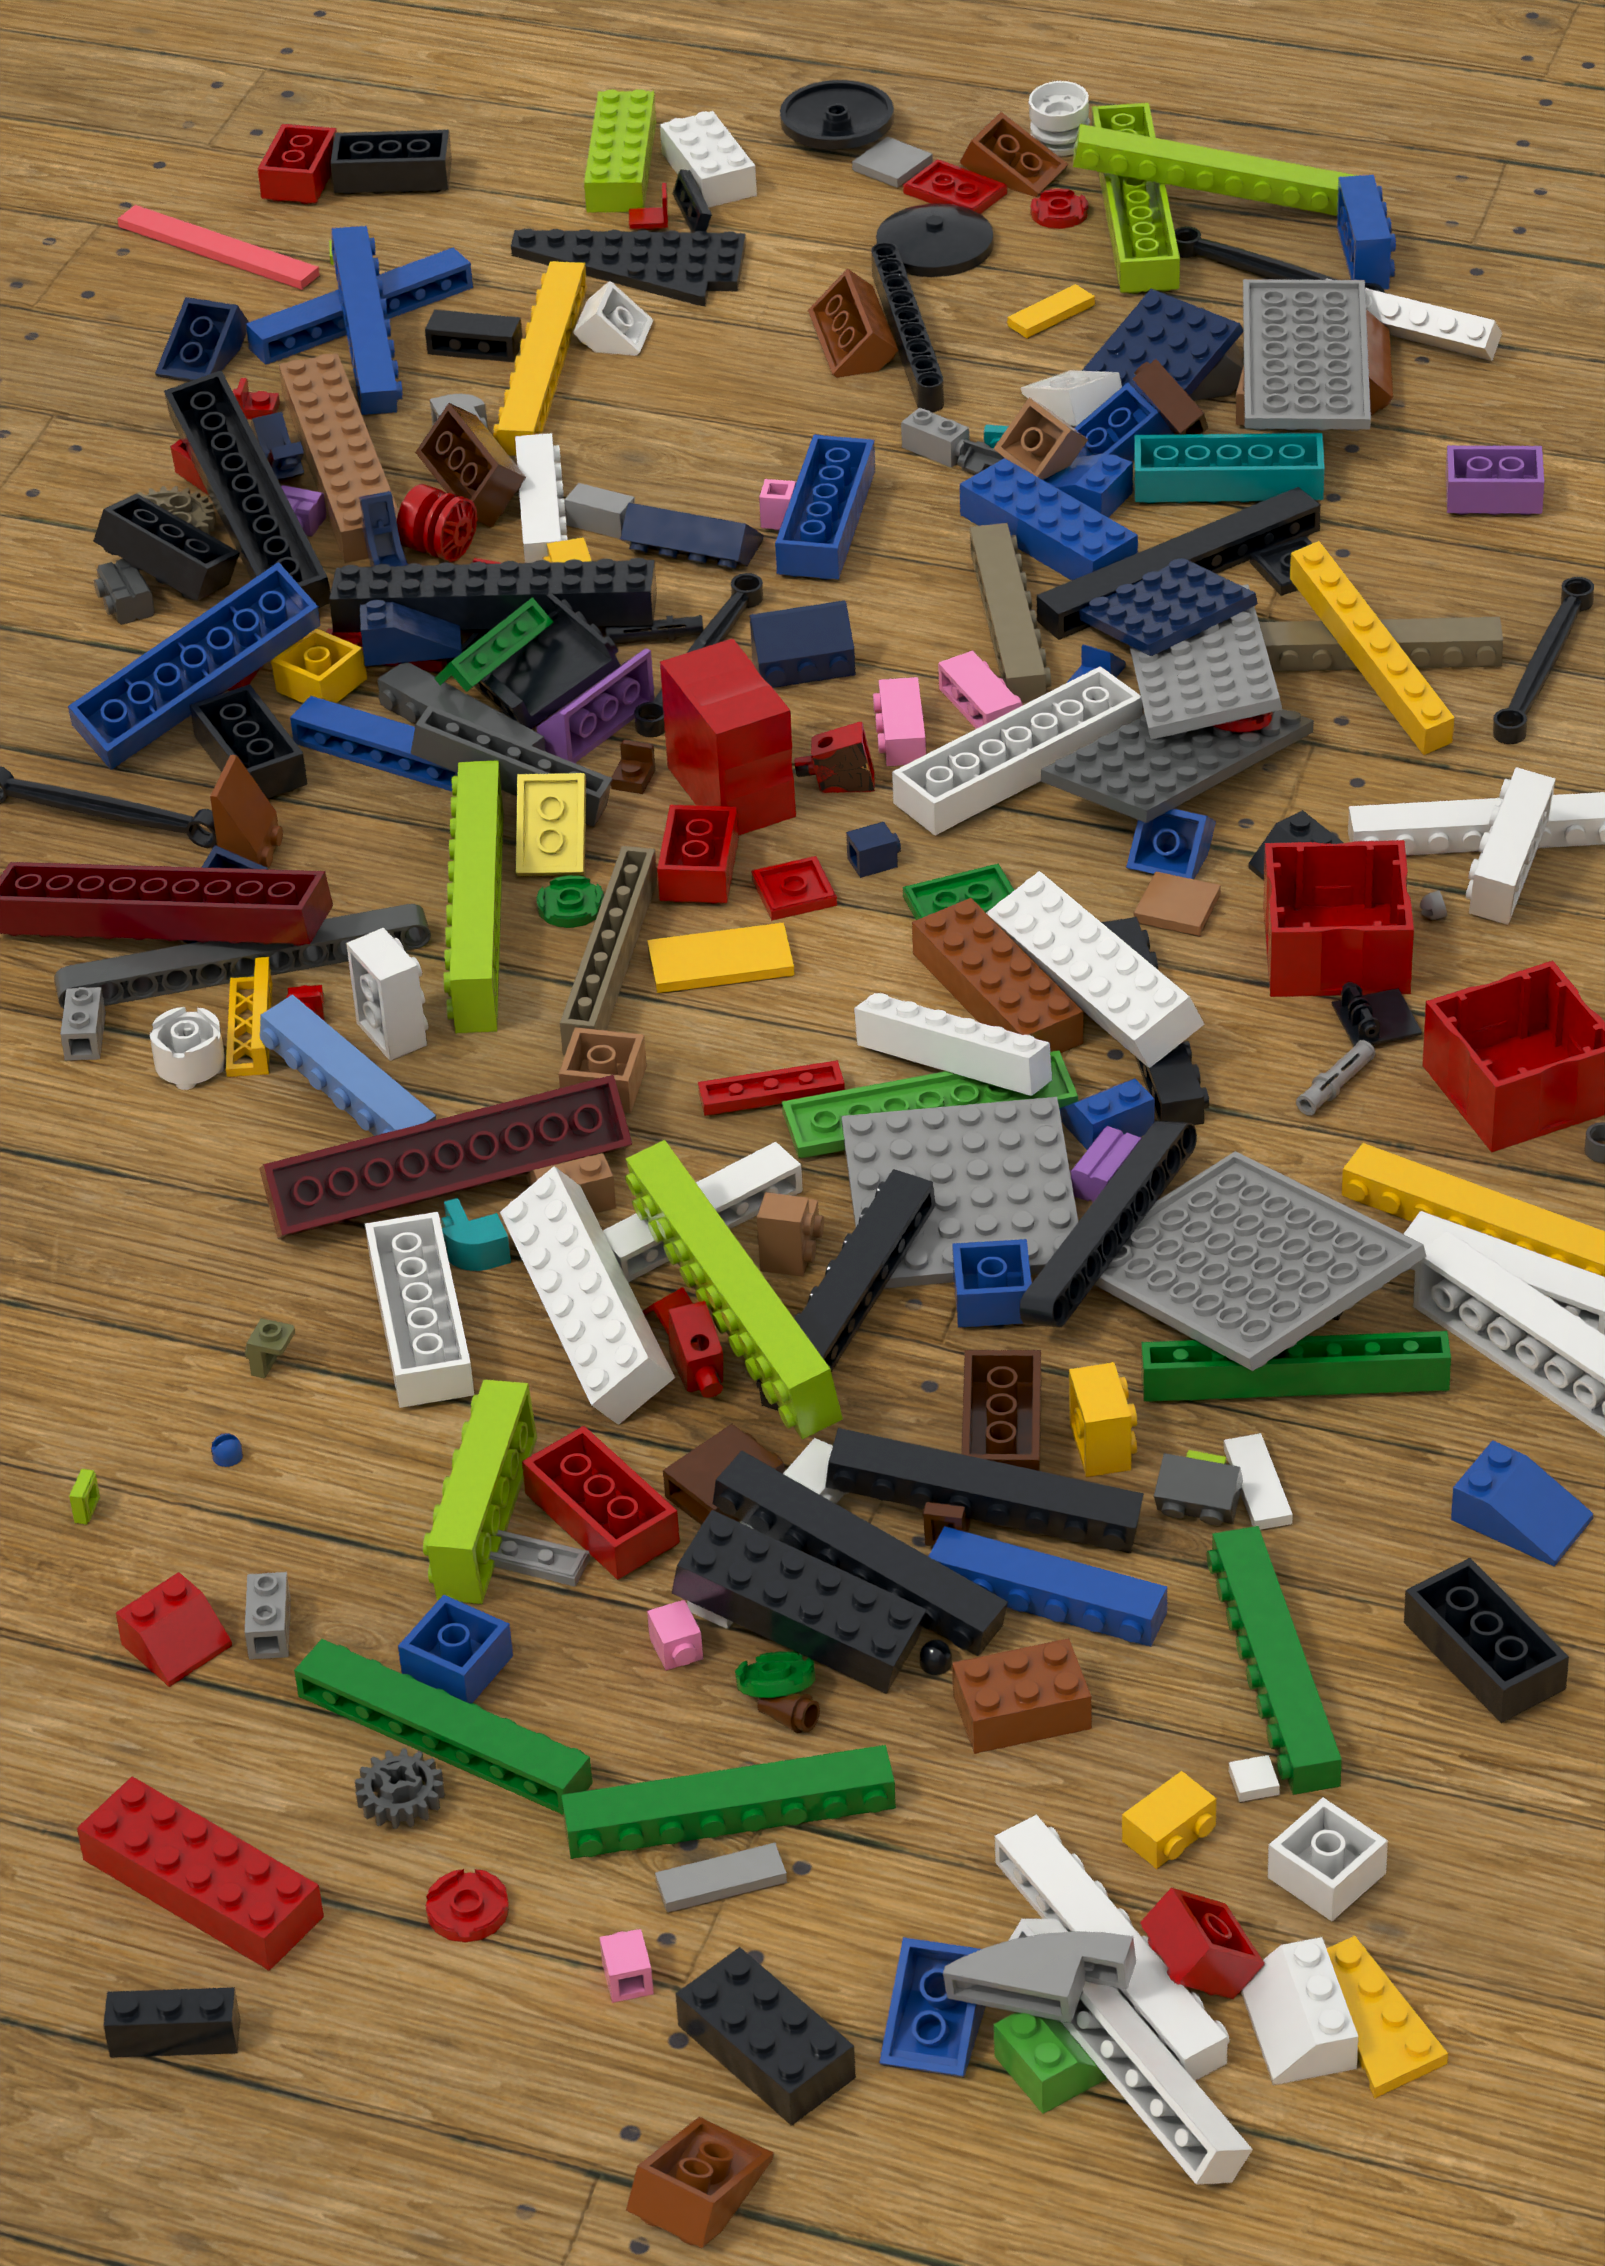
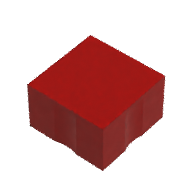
M732 638L660 661L667 767L696 806L737 807L739 836L796 817L792 769L791 711L772 686L762 678L752 661Z
M1404 840L1354 841L1340 844L1317 842L1265 843L1263 910L1270 997L1341 996L1342 987L1348 982L1358 984L1362 989V995L1399 988L1401 994H1411L1414 925L1411 897L1407 892L1408 869Z
M1553 960L1509 974L1489 984L1468 987L1426 1001L1422 1066L1491 1153L1605 1115V1022L1584 1003L1576 987Z

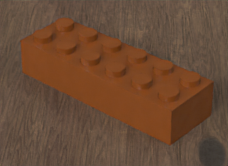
M972 898L912 922L913 955L979 1023L999 1026L1010 1032L1031 1035L1035 1039L1049 1042L1050 1052L1059 1050L1060 1053L1084 1044L1083 1011Z

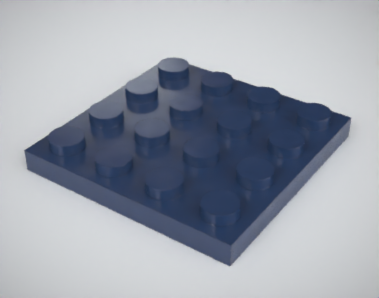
M1150 289L1082 371L1119 372L1122 387L1129 383L1135 389L1132 380L1135 377V371L1143 363H1151L1157 359L1190 396L1244 330L1238 322Z
M1181 558L1171 561L1168 566L1160 571L1144 574L1143 580L1135 584L1119 586L1116 589V593L1108 597L1092 599L1089 602V606L1079 610L1081 621L1149 656H1153L1257 605L1258 602L1255 592L1187 559Z

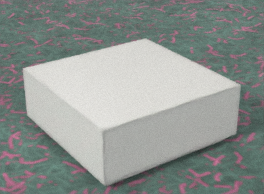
M1269 1755L1229 1762V1774L1239 1802L1279 1795L1280 1785Z

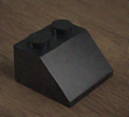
M1302 810L1274 825L1250 860L1248 868L1264 880L1265 843L1317 842L1340 844L1344 842Z

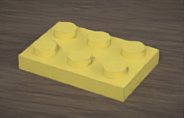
M585 773L517 774V876L585 875Z

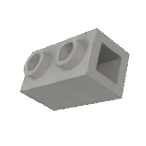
M922 408L917 409L901 422L902 448L951 468L957 464L959 456L961 454L965 455L967 452L963 443L964 439L969 440V427Z
M578 483L564 499L566 524L571 527L620 539L628 503L635 504V499L633 496Z
M101 987L66 989L60 1033L65 1061L100 1059L106 1016Z
M287 1572L247 1574L245 1638L249 1659L289 1657L291 1596Z

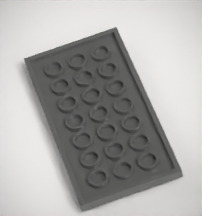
M1282 709L1272 712L1270 724L1256 731L1232 732L1209 726L1151 740L1144 714L1133 722L1121 726L1112 733L1098 738V740L1089 745L1081 747L1077 751L1041 769V782L1147 823L1313 733L1314 720L1301 716L1299 712Z

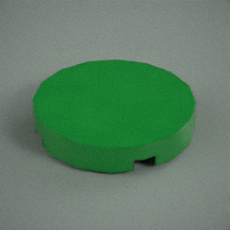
M574 875L557 877L550 881V886H547L545 889L542 887L538 891L536 897L539 916L546 923L556 927L574 928L585 926L596 920L604 893L602 887L599 884L594 885L590 883L589 878Z
M779 1651L764 1653L755 1657L756 1663L748 1666L745 1660L735 1670L737 1690L753 1697L773 1698L791 1695L810 1687L816 1680L813 1660L808 1657L804 1661L803 1655L796 1652Z

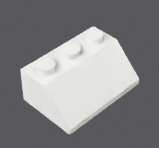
M1323 1938L1280 1945L1263 1959L1265 1965L1241 1990L1272 2084L1278 2085L1357 2069L1358 2034Z

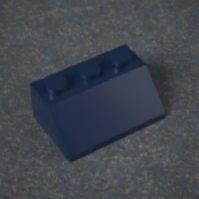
M845 600L750 615L752 663L762 678L772 688L856 675L855 649Z

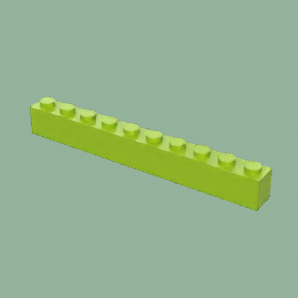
M1083 124L1079 125L1073 155V167L1335 216H1337L1338 177L1358 176Z

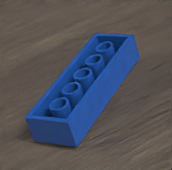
M813 435L775 542L777 574L792 577L804 576L824 580H839L875 473L874 440Z
M1005 458L959 484L961 516L978 526L1008 523L1010 535H1016L1019 550L1070 580L1077 579L1138 553V535Z

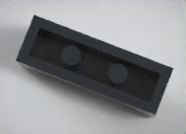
M434 309L425 328L428 355L514 362L520 350L521 339H523L521 317Z
M235 1987L107 1992L103 2026L110 2058L238 2054L240 2014Z

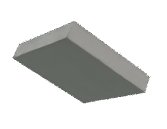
M886 137L852 161V170L898 188L933 163V154Z

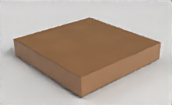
M1155 871L1134 911V917H1137L1139 924L1200 936L1221 895V885Z

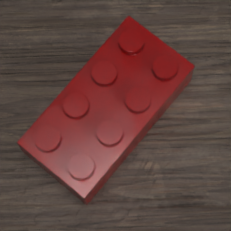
M585 1426L580 1427L522 1461L525 1494L586 1551H589V1554L617 1580L680 1543L677 1510Z

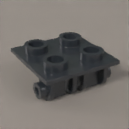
M1348 982L1342 987L1341 1000L1332 1002V1006L1353 1047L1360 1040H1365L1371 1045L1422 1035V1031L1399 988L1362 995V989L1358 984Z

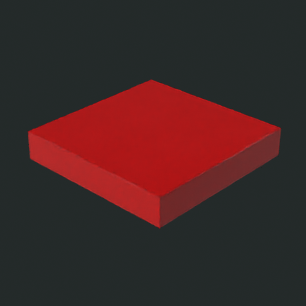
M817 856L751 871L752 881L772 921L837 906V896Z

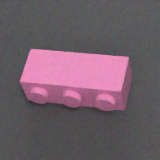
M974 651L938 662L939 689L975 729L1023 706L1020 698L1006 687L1003 679L998 678L990 670L987 662L982 661Z
M918 677L879 680V693H873L876 733H878L879 753H885L886 766L906 765L926 755L925 730Z

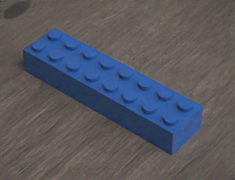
M278 562L70 704L68 710L72 726L109 769L112 770L191 715V704L224 693L320 626L318 606Z

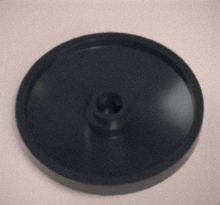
M829 80L804 86L791 93L780 107V123L784 133L802 145L818 149L841 150L869 144L884 136L894 122L893 102L884 91L873 85L851 80Z
M923 204L900 210L885 219L877 230L876 244L888 242L896 245L905 271L909 275L945 277L969 271L983 263L993 250V229L985 217L969 208L952 204Z

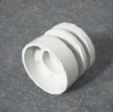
M1053 81L1035 88L1029 96L1031 135L1057 156L1074 154L1079 125L1090 126V119L1088 118L1089 95L1085 88L1077 83L1068 81Z

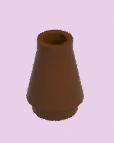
M794 1693L787 1696L759 1697L757 1707L760 1713L768 1715L795 1733L809 1732L818 1722L820 1706L817 1701L813 1700L810 1694Z

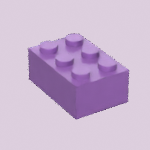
M1447 445L1445 476L1447 513H1457L1460 515L1468 513H1488L1491 515L1500 513L1542 514L1544 496L1542 446Z

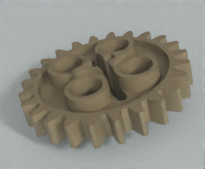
M162 486L160 492H155L150 488L147 495L140 492L137 493L209 535L211 531H215L216 516L213 503L208 502L207 496L201 497L199 491L190 494V488H186L180 492L178 491V486H174L171 491H167L165 486Z

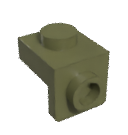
M263 1318L260 1319L247 1341L245 1357L249 1359L251 1376L266 1378L277 1357L283 1355L295 1334L294 1325Z

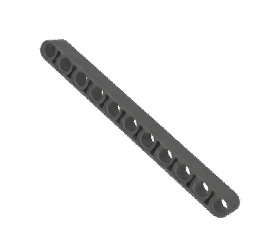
M405 904L325 919L310 944L296 946L286 943L265 945L256 942H196L69 965L56 972L54 982L58 1002L63 1009L66 989L79 987H101L104 1006L228 984L230 983V978L254 977L255 958L269 957L271 975L348 962L346 943L381 928H384L394 939L398 938L404 951L425 946L430 940L431 933L423 908L416 904Z

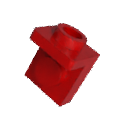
M241 378L237 389H233V393L246 419L252 420V418L277 413L280 405L279 393H268L266 391L249 392L247 378Z
M303 985L288 988L286 998L293 994L325 1021L322 985Z

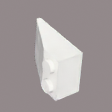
M1070 370L1021 387V392L1025 397H1030L1045 406L1075 428L1121 389L1122 384L1119 372Z

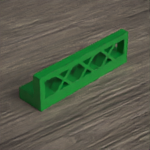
M532 597L452 660L434 679L441 686L453 676L461 687L468 692L547 629L553 621Z

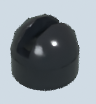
M930 1640L922 1647L920 1666L924 1672L930 1675H941L950 1670L952 1666V1653L945 1642Z

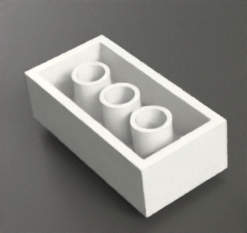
M713 111L700 112L697 115L686 118H675L670 122L660 124L662 155L677 175L680 169L691 171L708 208L757 196L754 163Z
M1517 767L1511 780L1505 778L1499 796L1502 800L1499 806L1495 805L1489 821V825H1491L1489 833L1484 832L1479 846L1481 854L1478 860H1473L1469 871L1468 879L1471 880L1465 898L1470 899L1469 914L1509 925L1550 817L1555 778Z

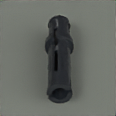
M673 615L666 616L667 619L654 620L653 625L606 626V634L614 643L669 638V641H675L676 637L700 635L704 630L702 615L673 618Z

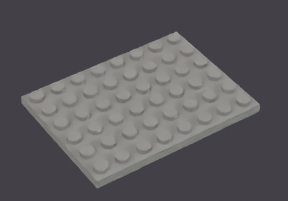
M1235 1151L1156 1201L1094 1285L1253 1371L1265 1365L1270 1359L1285 1349L1294 1346L1299 1340L1314 1330L1323 1327L1326 1322L1343 1311L1352 1308L1355 1303L1372 1292L1379 1290L1384 1284L1402 1272L1408 1271L1413 1265L1427 1256L1424 1244Z

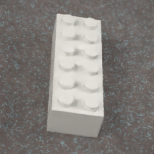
M438 1212L365 1223L369 1257L399 1408L474 1396L471 1362Z

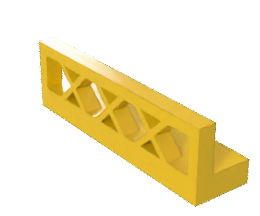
M269 957L255 958L254 977L230 978L226 1051L227 1077L269 1074L270 1049L260 1039V1015L272 1008L273 982ZM254 989V993L246 998L239 994L238 990ZM247 1009L252 1011L253 1015L247 1020L238 1016ZM245 1032H248L252 1035V1038L247 1042L243 1043L237 1039ZM244 1055L253 1059V1063L234 1064Z

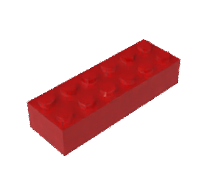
M133 1776L77 1827L84 1861L268 1971L324 1918L320 1888L317 1883Z

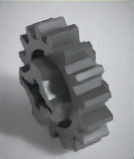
M402 1748L399 1756H393V1753L388 1750L385 1751L386 1759L380 1760L373 1756L370 1758L372 1768H360L361 1778L355 1779L358 1808H363L366 1819L376 1816L378 1826H382L388 1820L392 1822L393 1829H397L401 1821H406L410 1827H413L415 1824L414 1818L416 1817L427 1821L429 1819L428 1809L439 1810V1799L445 1796L442 1770L436 1769L433 1758L424 1761L423 1752L418 1751L411 1757L408 1756L407 1749Z

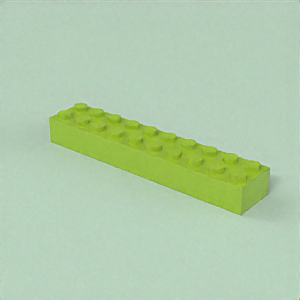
M1149 103L1092 106V126L1156 138ZM1098 172L1120 293L1136 294L1142 291H1149L1150 289L1160 292L1180 289V257L1165 184Z
M499 760L458 762V776H452V794L457 796L451 797V814L455 818H450L451 839L449 840L450 860L453 861H448L449 882L453 883H447L448 903H452V905H446L447 925H451V927L445 928L446 947L450 948L445 949L444 952L445 969L449 970V972H444V992L448 993V996L451 997V999H447L448 1020L454 1019L455 1033L497 1032L504 824Z
M663 1140L626 1158L629 1174L625 1175V1179L632 1194L636 1195V1199L632 1201L637 1216L641 1221L647 1219L652 1237L657 1243L661 1241L664 1243V1251L672 1265L679 1264L680 1274L687 1287L691 1288L694 1286L698 1301L706 1302L708 1310L712 1311V1319L721 1334L727 1332L729 1335L728 1341L737 1357L743 1355L746 1359L745 1365L751 1378L754 1381L760 1379L763 1383L761 1384L762 1390L771 1405L777 1403L780 1407L778 1411L785 1426L788 1429L794 1427L803 1440L843 1420L831 1369L668 1143Z

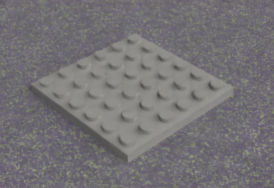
M1057 1097L842 1116V1131L855 1228L858 1225L862 1210L865 1207L869 1208L874 1200L878 1185L882 1181H886L893 1169L933 1181L936 1206L885 1288L954 1282L952 1243L1027 1239L1031 1275H1038L1078 1223Z

